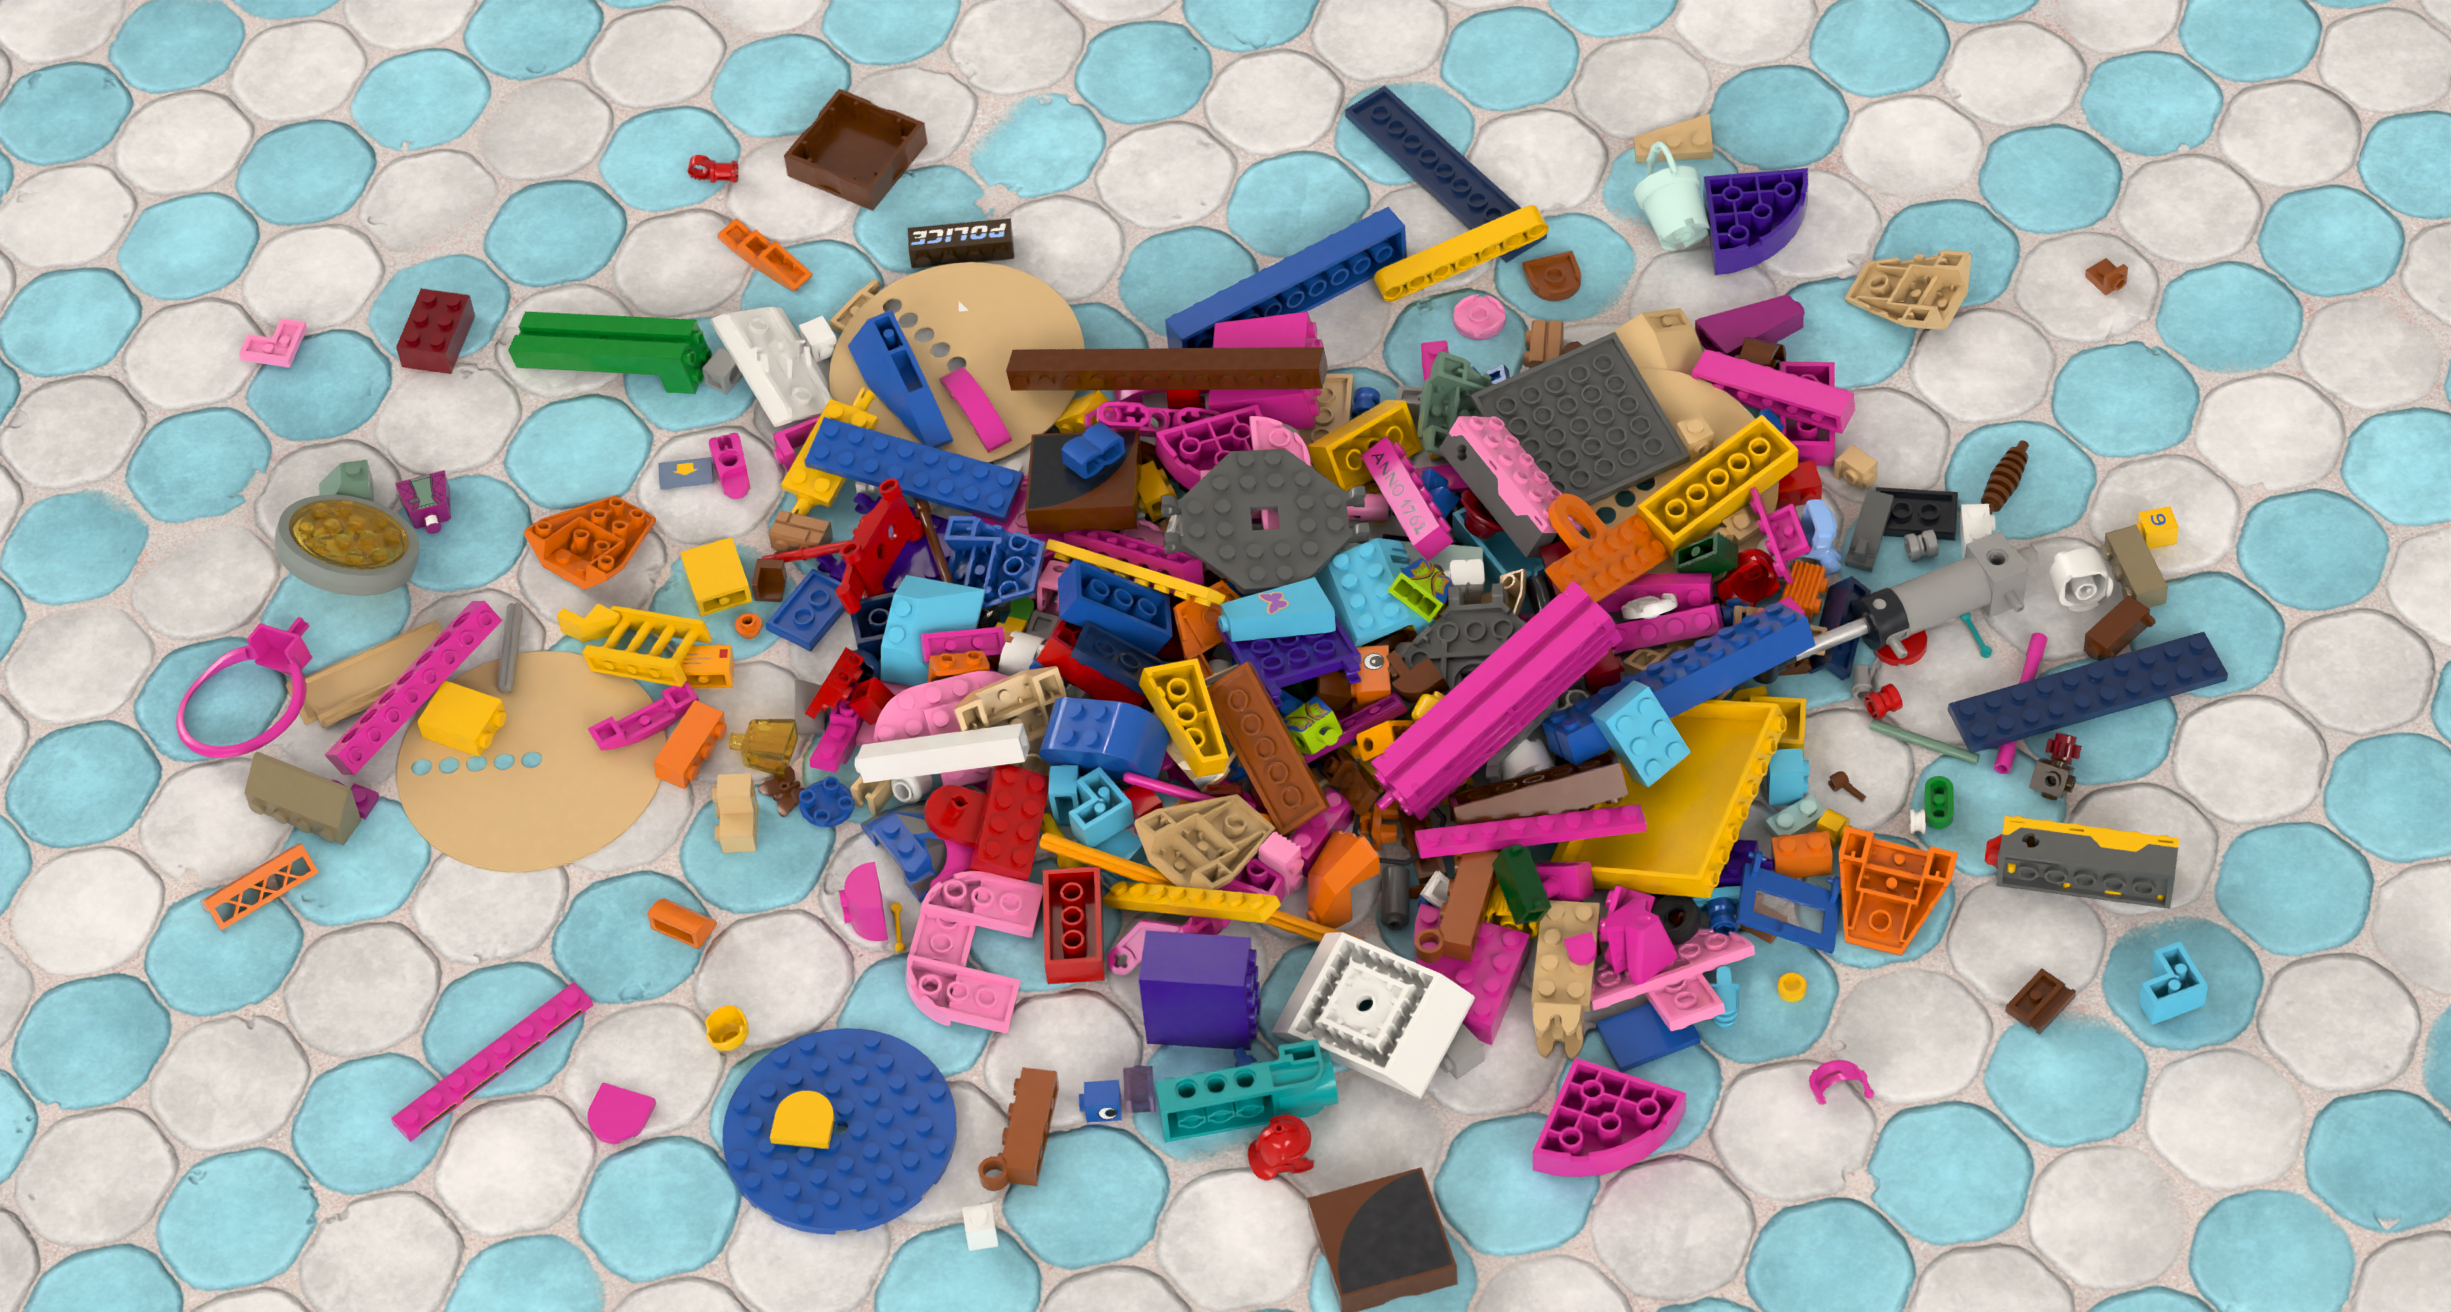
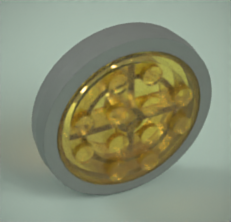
M318 495L299 500L283 511L275 531V552L281 564L291 574L314 587L338 594L368 596L393 591L404 585L411 578L418 561L419 540L413 527L402 516L381 504L347 495Z

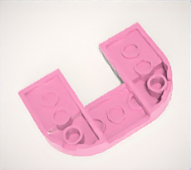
M967 871L954 874L952 879L942 884L939 881L930 889L921 906L905 972L907 991L913 1003L923 1014L949 1027L951 1022L954 1021L1008 1034L1021 980L967 968L966 964L976 926L1032 939L1043 896V885L987 872Z

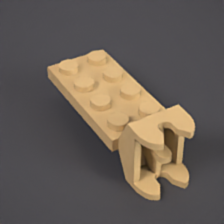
M1549 900L1551 908L1542 918L1539 926L1531 998L1533 1022L1536 1030V1044L1539 1054L1547 1059L1553 1052L1554 1044L1562 1041L1565 1044L1564 1050L1569 1060H1573L1578 1057L1583 1047L1584 1011H1590L1595 959L1587 965L1574 964L1568 957L1564 939L1592 932L1597 949V932L1601 906L1600 903Z

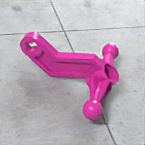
M1192 916L1185 925L1141 920L1110 951L1107 958L1108 966L1112 972L1118 975H1125L1134 970L1141 963L1146 931L1218 935L1230 924L1231 920ZM1117 954L1120 956L1123 954L1127 955L1126 963L1128 966L1125 964L1118 965L1119 957Z

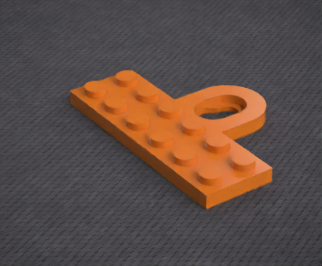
M1562 494L1549 506L1548 515L1553 528L1572 551L1544 570L1562 593L1575 581L1595 603H1598L1662 564L1671 556L1665 549L1664 544L1656 538L1647 523L1637 513L1608 530L1593 509L1584 500L1575 495ZM1567 516L1572 517L1577 523L1581 524L1588 531L1590 539L1582 536Z

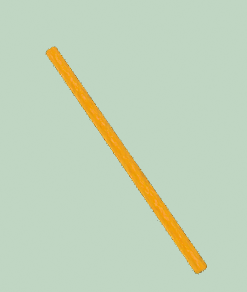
M1044 833L1041 837V849L1094 867L1100 866V869L1145 884L1175 886L1157 869L1050 833ZM1276 910L1264 922V924L1317 942L1322 941L1325 933L1341 932Z

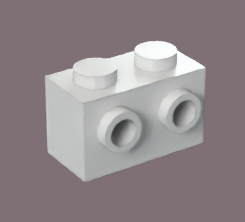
M1989 504L1961 505L1959 525L1963 559L1965 557L1966 544L1992 534L1991 531H1995V515H1990Z

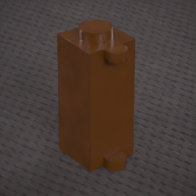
M2127 595L2085 634L2083 651L2090 658L2098 661L2115 657L2147 627H2152L2156 623L2155 619L2150 615V609L2130 595Z

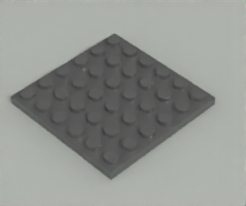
M1615 332L1471 394V402L1480 417L1494 416L1501 419L1506 429L1519 440L1520 446L1533 457L1535 464L1548 475L1549 481L1562 494L1575 495L1584 500L1589 506L1690 461V454Z

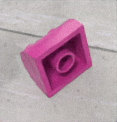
M875 861L868 862L853 869L845 880L844 890L839 891L845 924L851 923L854 931L866 940L885 941L888 940L876 864Z

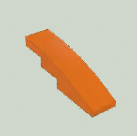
M737 218L718 233V239L734 253L775 282L794 292L813 276L805 266L776 241L771 243L756 229L752 232Z

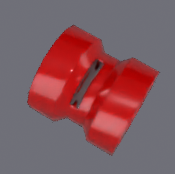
M1891 683L1883 686L1880 692L1872 691L1864 696L1866 708L1875 720L1885 717L1888 711L1896 712L1903 707L1902 698L1896 687Z

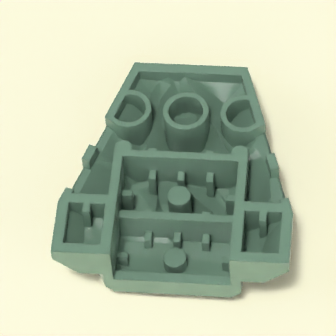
M1443 351L1437 354L1431 367V375L1423 384L1417 436L1423 439L1422 445L1425 451L1442 457L1444 456L1438 449L1458 417H1480L1471 402V394L1494 385L1490 381L1492 377L1486 373L1480 375L1470 368L1471 363L1465 358Z

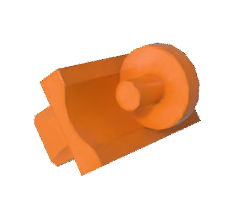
M1393 801L1383 811L1374 803L1373 813H1371L1369 808L1365 816L1360 818L1358 829H1360L1362 835H1367L1369 830H1372V847L1376 851H1381L1382 843H1397V824L1383 823L1384 820H1399V802Z

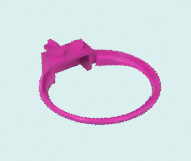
M298 617L290 628L284 631L259 623L247 639L249 645L229 651L217 659L192 684L179 705L176 716V728L184 745L202 756L229 758L255 751L269 744L286 731L299 715L306 699L307 684L302 670L312 659V656L301 636L310 627L309 624L304 622L301 617ZM255 660L254 662L257 665L292 675L293 694L287 711L275 725L261 735L240 744L211 746L195 740L188 733L184 724L185 707L194 692L207 679L219 671L236 663Z

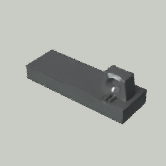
M1867 489L1847 553L1845 566L1869 572L1873 571L1894 503V495Z

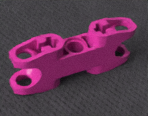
M1106 402L1098 406L1097 410H1093L1085 415V430L1093 426L1091 419L1093 416H1097L1096 421L1098 423H1104L1112 430L1139 429L1141 437L1156 438V432L1205 419L1206 416H1217L1220 413L1215 410L1193 407L1178 410L1145 407L1143 404L1133 402ZM1151 417L1157 420L1158 428L1151 424Z

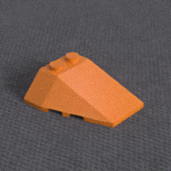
M1846 826L1839 849L1845 943L1902 956L1951 883L1958 852L1930 846L1929 851L1875 839L1873 832Z

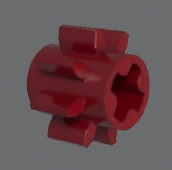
M2056 733L2055 740L2048 739L2045 752L2052 753L2050 760L2052 757H2057L2068 761V765H2071L2072 758L2079 759L2082 745L2076 744L2077 737Z

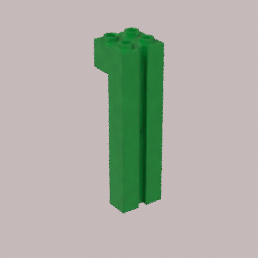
M525 311L519 324V335L514 336L508 349L516 368L659 375L667 393L696 394L699 384L703 382L704 378L702 368L712 357L711 349L708 348L704 339V333L701 331L697 320Z

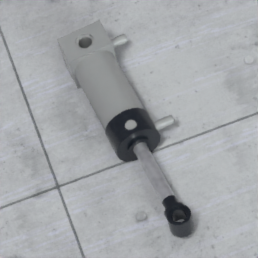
M2001 531L1966 544L1964 559L1891 588L1887 587L1854 600L1853 622L1814 636L1815 647L1753 677V679L1760 684L1773 683L1778 678L1779 672L1786 670V665L1859 636L1873 651L1890 646L1896 656L1902 659L1907 656L1908 652L1900 641L1981 607L1989 618L2013 609L2015 612H2021L2024 609L2023 601L2028 568Z

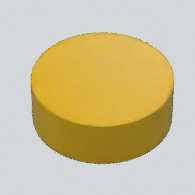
M1790 972L1779 978L1777 992L1784 1001L1797 1002L1806 995L1807 983L1802 975Z

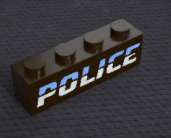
M1011 218L908 228L911 268L1015 259Z

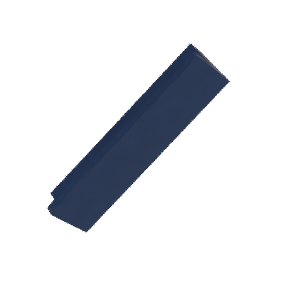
M1853 576L1829 586L1819 627H1826L1827 631L1853 622L1854 600L1869 595L1871 590ZM1860 636L1826 649L1824 656L1811 655L1812 669L1808 672L1813 674L1826 668L1840 680L1849 678Z

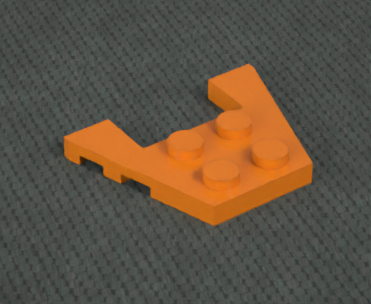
M1222 580L1209 587L1226 595L1223 603L1241 598ZM1190 597L1189 601L1181 602L1173 610L1184 659L1186 661L1198 658L1203 677L1206 679L1214 675L1203 653L1224 642L1216 628L1218 616H1221V605L1211 603L1210 607H1206L1194 602L1195 597Z

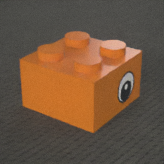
M1388 645L1356 647L1361 654V664H1359L1361 671H1357L1361 682L1351 685L1353 714L1391 695V673L1387 669L1390 667V662L1386 658L1389 654Z

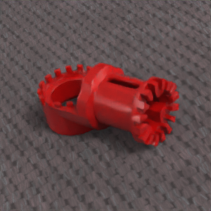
M694 155L689 159L688 175H691V178L694 177L695 180L696 178L698 180H710L711 183H716L717 181L738 183L739 175L736 174L739 173V171H736L739 169L738 161L717 163L715 160H710L704 155ZM702 165L705 169H697L694 166Z

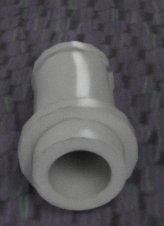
M1860 664L1853 668L1854 685L1851 687V693L1859 701H1864V696L1874 691L1870 681L1871 669L1868 665Z

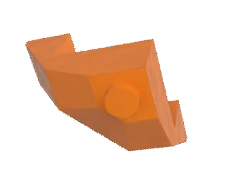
M1340 829L1333 831L1308 873V911L1306 916L1309 921L1336 929L1353 920L1350 888L1380 873L1379 856L1365 836L1360 835L1356 837L1355 833H1343Z

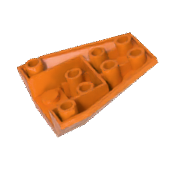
M614 495L542 518L525 529L524 535L544 568L587 590L609 580L625 569L655 524L656 517Z

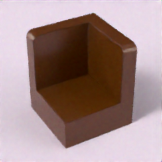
M757 559L752 580L755 601L782 602L787 580L784 560Z
M1335 671L1317 677L1318 691L1313 697H1319L1331 710L1341 712L1351 699V685L1345 673Z

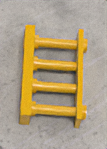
M612 606L611 610L620 614V621L603 646L586 645L582 654L590 670L593 672L682 687L687 678L680 664L695 641L711 643L713 639L705 622L699 619L637 610L630 607ZM627 629L638 631L626 650L614 649ZM649 633L660 635L649 654L637 653ZM672 637L683 639L671 658L660 657Z

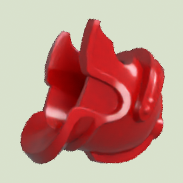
M1756 548L1746 549L1738 553V567L1728 571L1725 579L1716 587L1719 599L1726 605L1725 600L1739 598L1742 603L1748 602L1750 607L1755 608L1757 602L1771 597L1780 587V583L1776 580L1777 573L1773 566V562H1775L1773 558L1766 552Z
M1280 1115L1270 1119V1124L1262 1130L1260 1136L1251 1142L1248 1147V1161L1252 1171L1258 1178L1267 1181L1275 1178L1277 1173L1290 1171L1292 1174H1297L1314 1168V1160H1309L1307 1157L1302 1158L1309 1150L1312 1139L1310 1129L1306 1123L1294 1115Z

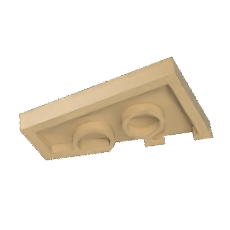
M1710 114L1634 136L1636 163L1647 162L1651 146L1658 141L1666 144L1674 161L1713 159ZM1662 150L1657 161H1667Z

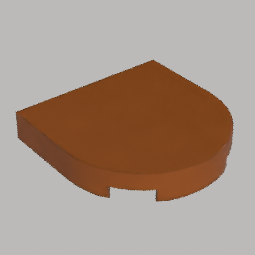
M1573 251L1522 262V269L1531 291L1541 299L1547 301L1566 300L1572 297L1580 288L1581 271Z

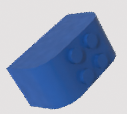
M1063 697L1056 699L1039 755L1051 766L1063 764L1078 765L1080 776L1082 777L1101 767L1110 779L1124 780L1123 775L1126 772H1132L1157 780L1170 734L1165 725L1153 714L1138 706L1117 701Z

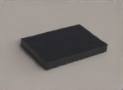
M1876 487L1877 492L1894 495V503L1883 536L1904 537L1912 533L1920 535L1923 531L1932 529L1937 540L1955 541L1958 492Z

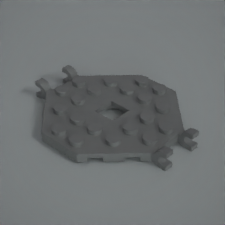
M1287 449L1231 451L1181 499L1170 495L1161 496V516L1181 515L1183 536L1175 532L1164 533L1165 554L1184 551L1191 557L1196 556L1206 564V568L1221 579L1226 578L1236 586L1235 589L1243 595H1253L1310 579L1315 574L1318 575L1332 561V557L1340 549L1343 550L1349 543L1363 544L1369 541V522L1359 523L1353 526V528H1349L1347 507L1349 506L1365 507V486H1356L1349 491H1344ZM1255 510H1273L1277 512L1279 529L1252 530L1251 513Z
M1503 583L1492 584V603L1464 605V593H1460L1461 588L1459 586L1448 587V607L1441 613V617L1431 627L1427 626L1412 641L1413 645L1403 654H1399L1409 670L1429 657L1450 687V689L1442 693L1446 696L1462 681V674L1473 672L1520 630L1526 622L1521 620L1506 605L1508 591L1504 590ZM1391 675V694H1393L1394 692H1395V693L1397 692V691L1395 690V688L1393 687V685H1392V683L1395 681V679L1393 678L1392 675ZM1400 697L1408 712L1394 719L1396 721L1413 720L1411 714L1417 703H1410ZM1558 698L1485 763L1487 764L1486 778L1490 779V784L1502 781L1501 762L1558 707Z

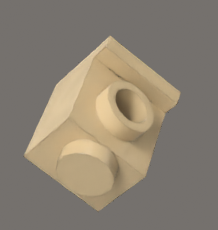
M1852 445L1835 459L1834 477L1838 480L1843 477L1848 484L1854 485L1863 491L1866 487L1869 488L1876 482L1878 477V461L1855 445Z

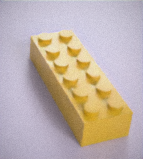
M1760 415L1637 506V514L1647 523L1649 529L1664 544L1665 549L1674 559L1675 550L1698 541L1721 524L1724 519L1748 504L1749 500L1753 499L1751 488L1756 487L1761 494L1798 467V449L1763 415Z

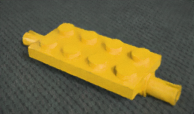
M860 388L851 406L833 399L829 400L781 484L783 490L792 493L797 499L790 513L807 516L811 508H815L817 505L821 504L829 508L831 507L847 478L806 467L804 461L824 417L874 431L879 422L878 417L866 412L875 399V394L872 391L867 390L865 394L866 389Z

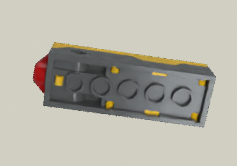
M2005 816L2002 834L1987 841L1984 861L1998 869L1996 886L2170 909L2179 838L2167 835L2142 834L2137 831L2112 830L2107 827L2096 828L2081 824L2057 823L2051 820H2034L2021 816Z

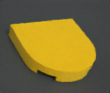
M800 1091L789 1095L779 1104L776 1110L770 1135L771 1143L829 1149L835 1121L831 1103L825 1096L814 1091Z

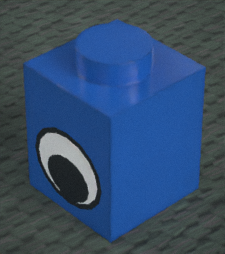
M1119 1080L1084 1082V1094H1079L1080 1112L1085 1111L1087 1123L1122 1120Z

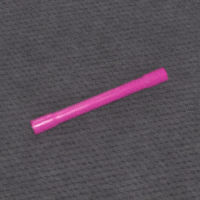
M2033 633L2031 635L2019 683L2034 680L2048 640L2042 633ZM2017 741L2000 745L1994 764V770L1998 773L2008 774L2010 772L2016 753Z

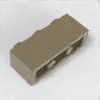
M2137 524L2105 533V542L2101 546L2102 555L2105 561L2110 562L2113 577L2122 586L2123 597L2125 598L2127 595H2130L2147 608L2165 604L2168 586Z

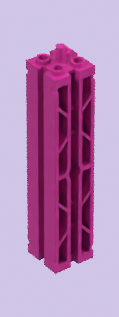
M1573 581L1564 593L1556 596L1386 748L1383 755L1377 756L1371 762L1376 770V773L1373 775L1381 784V788L1386 792L1375 802L1377 807L1383 811L1394 800H1397L1400 808L1409 817L1414 814L1421 821L1429 814L1430 809L1437 807L1609 652L1611 647H1615L1623 640L1619 631L1615 628L1616 625L1611 616Z

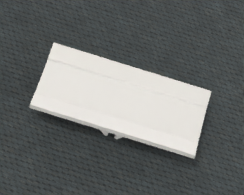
M765 307L725 313L711 318L710 323L774 427L785 425L795 420L821 416L827 403L832 399L829 383L810 354V347L805 346V339L801 340L782 308Z

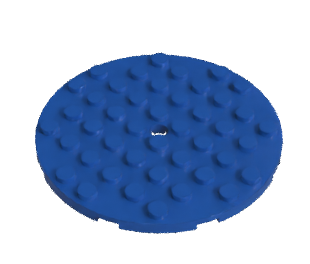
M855 1028L824 1030L801 1036L776 1048L762 1058L745 1075L734 1091L725 1113L722 1140L724 1155L729 1173L741 1194L754 1208H759L771 1216L773 1221L789 1228L815 1234H836V1231L857 1229V1232L885 1224L906 1213L922 1200V1196L933 1184L936 1185L951 1160L956 1143V1111L950 1088L937 1066L916 1047L892 1035L873 1030ZM800 1091H814L822 1094L829 1100L833 1108L835 1117L833 1129L837 1124L838 1126L847 1127L846 1132L843 1134L832 1132L829 1149L772 1144L770 1135L775 1113L779 1104L786 1097Z

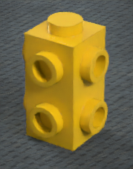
M1150 461L1141 467V479L1137 491L1138 497H1140L1139 507L1144 514L1148 513L1152 522L1164 518L1161 516V496L1170 495L1175 498L1177 496L1171 484L1165 485L1169 483V480L1163 468L1158 470L1154 462Z

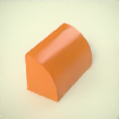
M666 898L658 900L647 912L651 929L699 950L717 925L714 919Z

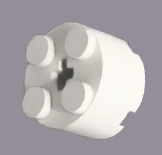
M2094 547L2076 549L2070 552L2063 551L2055 556V562L2050 569L2049 576L2059 601L2063 606H2068L2069 610L2074 612L2088 611L2099 606L2098 601L2104 596L2106 599L2110 596L2113 590V582L2101 555Z
M1019 631L1012 632L1010 636L1014 637L1011 643L1006 642L1004 645L998 672L1009 677L1021 671L1029 670L1032 661L1038 657L1048 639Z
M1525 739L1501 762L1502 781L1555 767L1544 743L1540 739H1535L1536 742H1529L1528 739Z

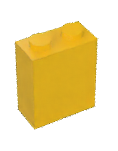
M732 537L680 552L683 568L700 617L752 602L749 584Z
M445 680L417 722L422 738L480 757L485 748L487 749L491 745L493 736L498 728L504 725L506 712L501 699Z

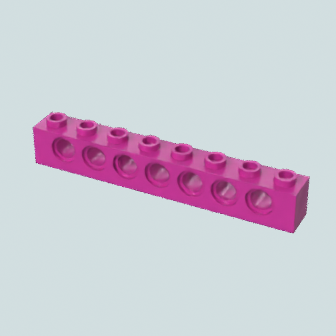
M471 601L324 754L342 775H355L503 620L485 601Z

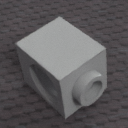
M719 348L702 368L705 385L726 395L743 377L729 352L723 348Z

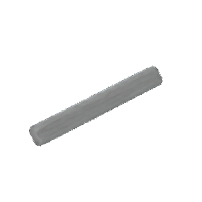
M509 603L507 606L497 687L501 693H510L513 690L523 613L520 603Z

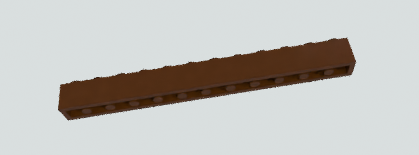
M1324 347L1012 350L1006 373L1011 391L1323 389L1328 365Z

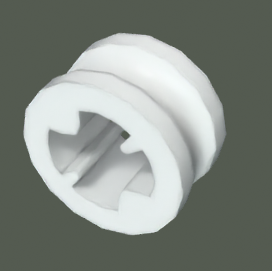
M1910 809V835H1914L1915 832L1925 835L1924 809H1921L1919 812Z

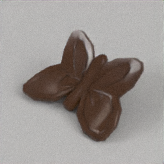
M790 765L779 767L774 774V779L767 780L758 787L760 793L773 796L774 801L778 800L777 808L779 815L782 817L787 816L794 806L799 804V794L802 790L806 789L798 788L801 784L799 781L794 782L795 771Z

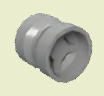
M1932 529L1923 531L1920 535L1912 533L1904 536L1905 551L1910 562L1917 561L1922 556L1929 558L1938 556V543Z

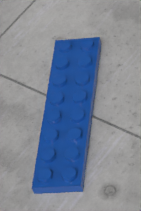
M827 417L823 418L804 461L806 467L879 487L887 479L895 478L900 483L903 490L902 494L1003 523L1007 521L1025 478L1024 473Z

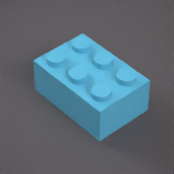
M1635 680L1591 714V717L1633 781L1646 787L1651 786L1691 753L1651 689Z

